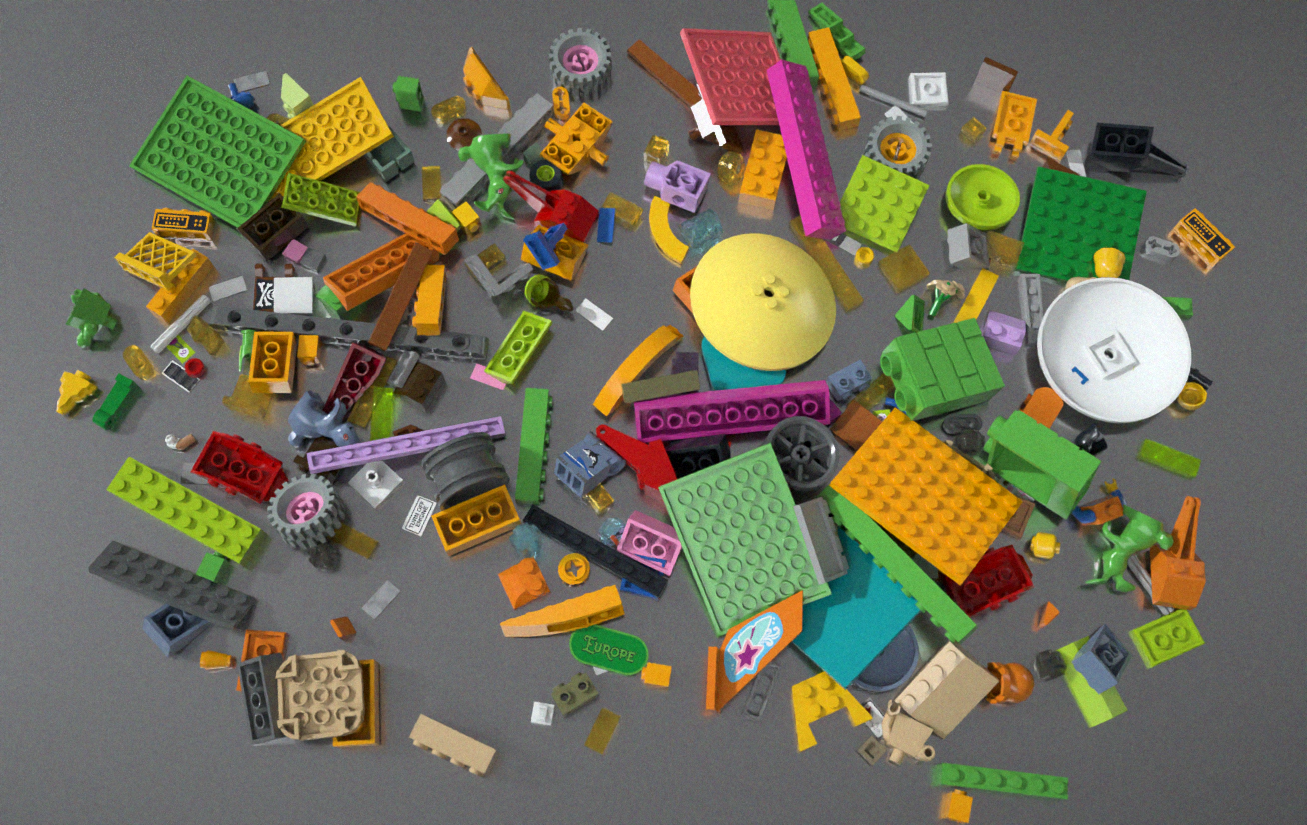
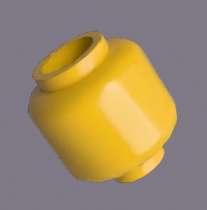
M1038 532L1036 536H1032L1030 551L1033 552L1035 557L1053 559L1055 554H1059L1061 542H1057V537L1054 534Z

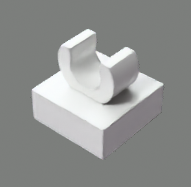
M534 701L531 723L551 726L555 705Z

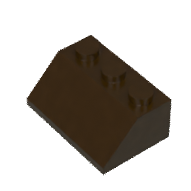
M280 193L237 228L240 234L266 262L309 227L300 212L282 208L283 196Z

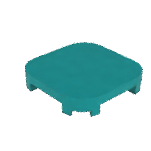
M704 336L701 353L703 354L712 391L783 384L786 370L765 371L741 365L719 352Z

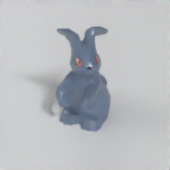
M309 390L302 396L288 417V423L293 430L288 440L294 447L300 448L303 445L304 437L318 438L327 436L332 438L339 447L361 443L351 423L341 424L347 410L345 404L339 398L334 401V409L327 414L319 409L322 403L319 393H313V391Z

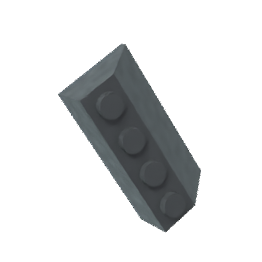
M281 653L262 655L237 663L251 745L287 737L278 728L277 720H279L278 679L275 677L276 671L279 670L284 662Z

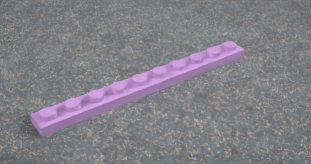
M500 416L307 453L310 474L432 451L447 441L470 433L486 432L490 434L491 439L505 437L502 418Z

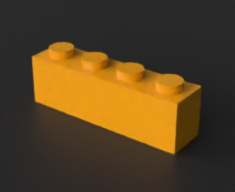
M195 249L191 251H194L197 256L171 280L174 286L169 291L160 288L146 306L154 316L167 324L170 323L214 268L209 258Z
M426 265L419 279L420 287L416 288L418 301L414 303L416 316H413L412 319L413 328H416L417 335L441 334L447 280L445 265Z

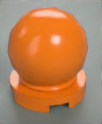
M1000 662L987 663V669L1000 680L987 694L988 698L986 700L989 703L1000 704L1005 701L1020 703L1026 701L1031 696L1035 683L1033 674L1027 667L1016 662L1006 664Z

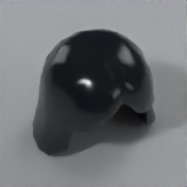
M1093 423L1074 439V444L1080 447L1079 450L1082 451L1083 449L1094 457L1108 448L1106 440L1096 423Z

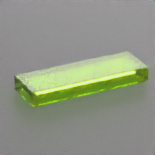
M374 386L369 441L390 438L394 388Z
M1149 439L1143 440L1138 456L1141 459L1193 479L1196 478L1201 459Z

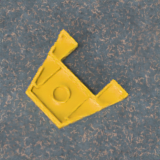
M825 672L791 686L799 752L817 744L808 724L846 707L855 727L873 719L847 689L844 690Z

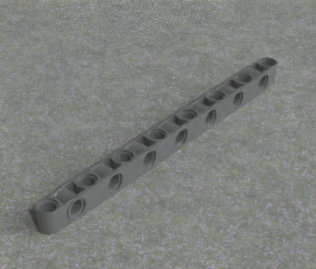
M219 306L212 308L209 327L216 330L241 333L242 330L293 332L295 339H299V335H318L322 342L352 345L353 342L361 343L367 347L378 348L368 343L376 323ZM241 318L239 322L234 323L236 319ZM278 322L275 327H271L273 323ZM316 326L314 330L308 331L310 327ZM398 326L387 349L485 359L487 357L489 338L481 335L441 331L440 335H417L416 328ZM347 331H353L350 335H345ZM422 339H428L426 343H419ZM459 343H465L463 347H457Z

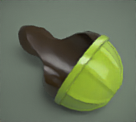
M534 275L527 282L525 296L533 306L544 309L556 306L562 311L574 310L571 301L560 295L557 284L547 276Z

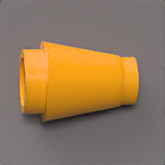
M211 650L201 652L200 668L211 670L230 667L232 655Z

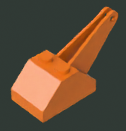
M1187 496L1171 532L1174 540L1173 546L1168 550L1162 549L1157 544L1150 548L1153 605L1192 610L1197 607L1206 583L1205 564L1195 553L1198 515L1201 504L1198 497Z

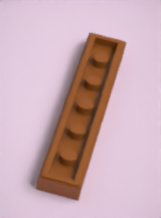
M640 39L627 49L628 55L689 107L702 100L699 97L698 88Z
M417 242L414 243L368 343L384 351L387 350L433 252L432 250Z

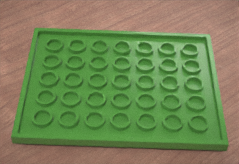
M187 75L129 167L238 228L269 202L306 141Z
M771 442L658 487L718 637L727 634L728 629L802 590L803 605L832 594L828 582L820 585L818 583L793 508L796 503Z

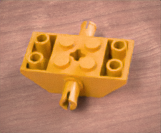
M583 103L563 126L552 118L548 119L549 121L546 122L545 128L556 134V136L540 153L541 157L568 175L581 171L591 158L602 166L607 163L609 156L598 149L603 145L612 126V120L586 103Z

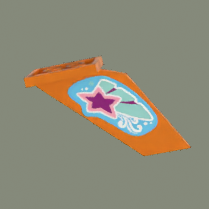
M803 590L728 629L720 649L718 647L708 648L706 710L712 714H721V709L802 632Z

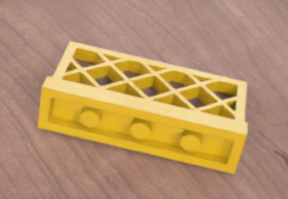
M149 232L125 255L119 252L114 258L123 270L169 291L174 286L171 280L197 255L194 251ZM163 254V257L156 258V256ZM151 258L150 261L144 262L145 259ZM175 259L174 262L167 264L168 261Z

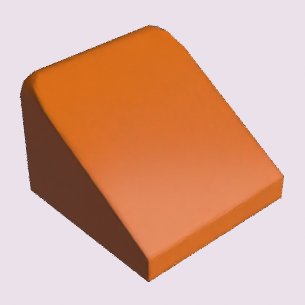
M1049 601L1042 607L1038 625L1040 628L1047 626L1060 612Z
M348 617L331 620L330 623L341 640L345 641L356 634V630Z

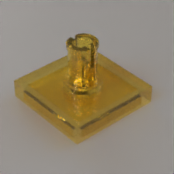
M910 244L878 262V265L898 293L930 275V272Z

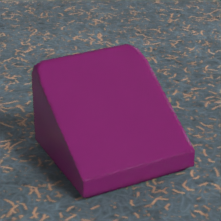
M831 399L830 424L828 426L835 423L842 414L841 410Z

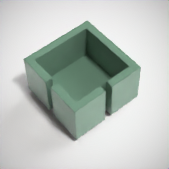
M390 126L389 128L394 137L364 154V157L385 182L397 175L399 168L404 170L415 162L411 150Z

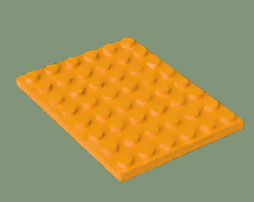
M896 407L829 484L835 491L959 585L964 582L1023 503L1022 500L913 420L911 421L907 415Z

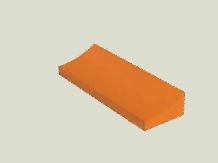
M405 233L324 276L323 281L337 296L345 309L349 311L395 285L414 243L417 242L433 251L426 265H432L439 261V252Z

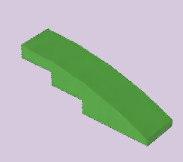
M820 3L808 11V14L819 29L829 27L836 48L844 56H849L856 60L866 54L865 48L854 39V34L843 25V19L826 5Z

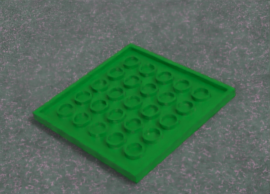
M1038 166L1015 271L1027 274H1040V277L1066 283L1073 277L1098 278L1095 273L1094 254L1101 248L1108 247L1118 249L1124 253L1126 259L1121 275L1118 278L1129 280L1147 191Z

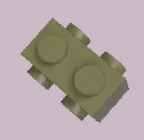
M579 672L570 678L571 682L566 685L561 683L553 688L554 692L551 693V696L564 717L599 696L586 672L584 674ZM585 685L586 689L580 690V687ZM568 696L566 701H562V698Z

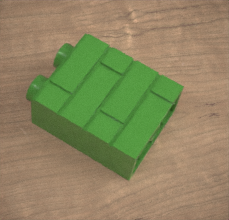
M975 318L894 338L881 353L880 365L882 371L886 376H891L896 387L894 394L896 405L901 411H906L911 421L989 401L1005 387Z
M1015 410L1008 420L1001 415L995 419L987 432L990 438L983 448L985 452L989 453L987 463L993 468V473L1066 520L1089 490L1101 463L1096 457L1083 449L1082 451L1079 450L1080 447L1062 436L1058 437L1056 432L1041 423L1038 424L1035 419L1020 410Z

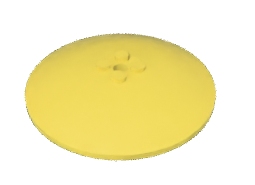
M757 233L741 234L727 238L713 246L703 256L691 281V307L701 332L719 352L746 367L765 371H779L797 367L818 354L833 331L836 318V302L829 279L819 264L808 253L782 238ZM764 291H770L773 297L766 296Z

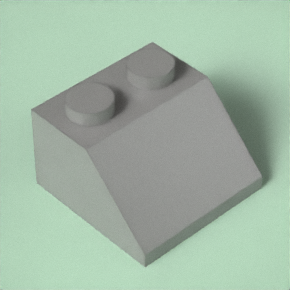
M967 223L948 230L949 261L952 265L960 269L990 268L986 233Z

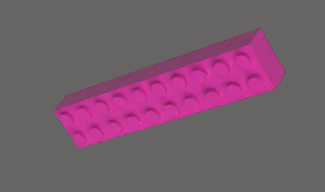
M780 60L767 69V74L805 236L831 240L846 232L808 70L804 65Z
M825 380L667 395L635 401L634 411L637 440L646 443L660 438L662 441L719 434L772 430L779 422L786 418L795 416L812 418L823 425L830 424L829 387Z

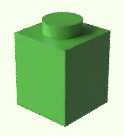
M206 552L196 575L211 580L214 583H221L230 563L225 560L224 555L218 552H214V554Z

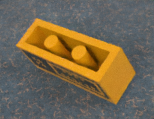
M163 208L155 209L151 229L159 237L212 241L216 221L211 213L203 210L192 212L187 209L179 211Z
M1196 208L1183 217L1173 228L1212 267L1235 248L1232 242L1219 232L1218 228L1212 225L1205 218L1204 214Z

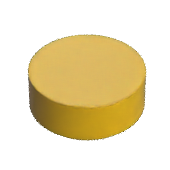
M868 247L859 248L855 255L856 262L861 266L870 265L874 259V252Z

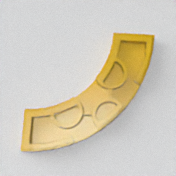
M654 196L649 213L652 236L664 254L675 262L682 264L689 246L680 242L669 227L668 211L671 203Z

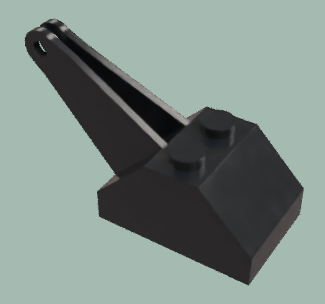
M1097 122L1091 149V160L1106 169L1129 172L1139 167H1145L1177 177H1185L1188 169L1187 164L1152 142L1154 127Z

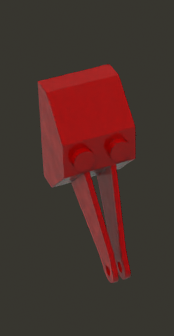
M507 171L503 181L538 212L534 220V226L541 225L550 228L564 223L568 229L563 235L583 243L587 242L599 217V211L582 196L568 190L547 191L516 173Z
M599 425L596 428V436L623 458L626 464L637 473L636 481L639 489L644 490L645 495L664 503L658 487L677 480V477L661 438L647 445L607 425Z

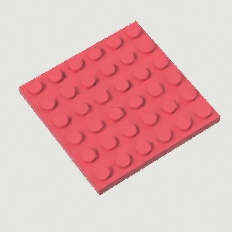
M687 28L681 30L680 35L712 125H779L767 69L779 62L781 58L771 32Z

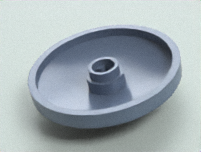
M908 625L853 683L869 691L882 692L897 688L907 681L913 674L919 657L918 641L912 628Z

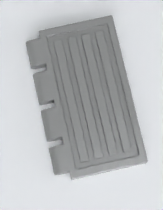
M819 497L793 506L819 585L848 574L847 569H849L845 555H841L843 548L839 536L835 537L834 534L837 530L833 518L828 516L831 512L827 500Z

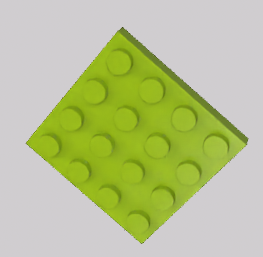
M862 155L840 201L846 230L897 253L930 185Z

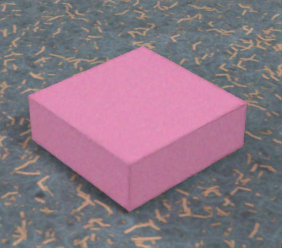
M292 239L282 254L286 258L300 264L308 247Z

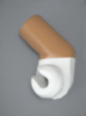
M170 434L166 436L165 442L172 449L183 450L196 442V439L192 434L187 435L183 439Z

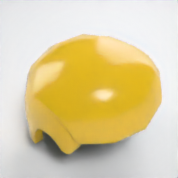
M1186 382L1176 399L1182 408L1197 410L1205 404L1207 391L1195 382Z

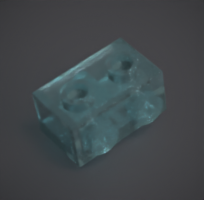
M711 209L678 225L685 244L692 249L699 248L706 241L714 240L724 233L717 213Z
M527 522L516 526L513 534L509 537L512 547L523 559L538 554L543 545L540 530L534 524L530 526Z

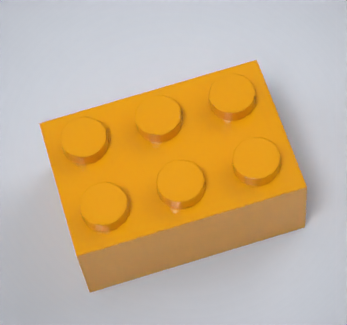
M254 332L248 379L253 393H292L297 342L293 332Z

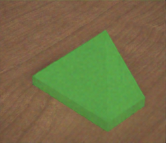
M911 295L895 314V317L913 333L923 331L925 301L916 295Z

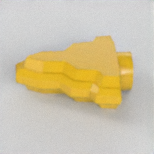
M79 370L75 374L64 371L60 379L62 382L59 389L61 396L57 401L56 412L65 415L73 410L77 403L83 402L87 396L93 395L98 386L90 382L92 377Z

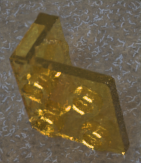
M240 374L232 396L224 395L221 403L228 410L264 419L274 393H253L248 382L249 376Z

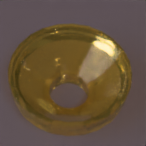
M733 151L726 152L718 164V176L721 182L727 185H734L744 176L746 165L743 157ZM740 165L739 173L736 174V167Z

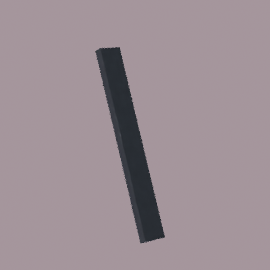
M533 504L523 519V523L657 598L660 597L668 583V579Z

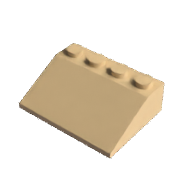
M949 640L897 695L895 702L897 704L900 703V706L910 716L933 729L934 733L945 739L1000 680L957 641L952 643Z

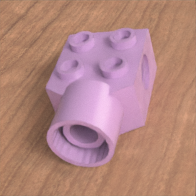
M678 160L668 166L653 161L646 173L644 185L660 191L661 200L695 213L708 188L711 173Z

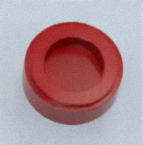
M192 358L185 363L184 369L189 377L198 378L204 374L205 365L200 359Z

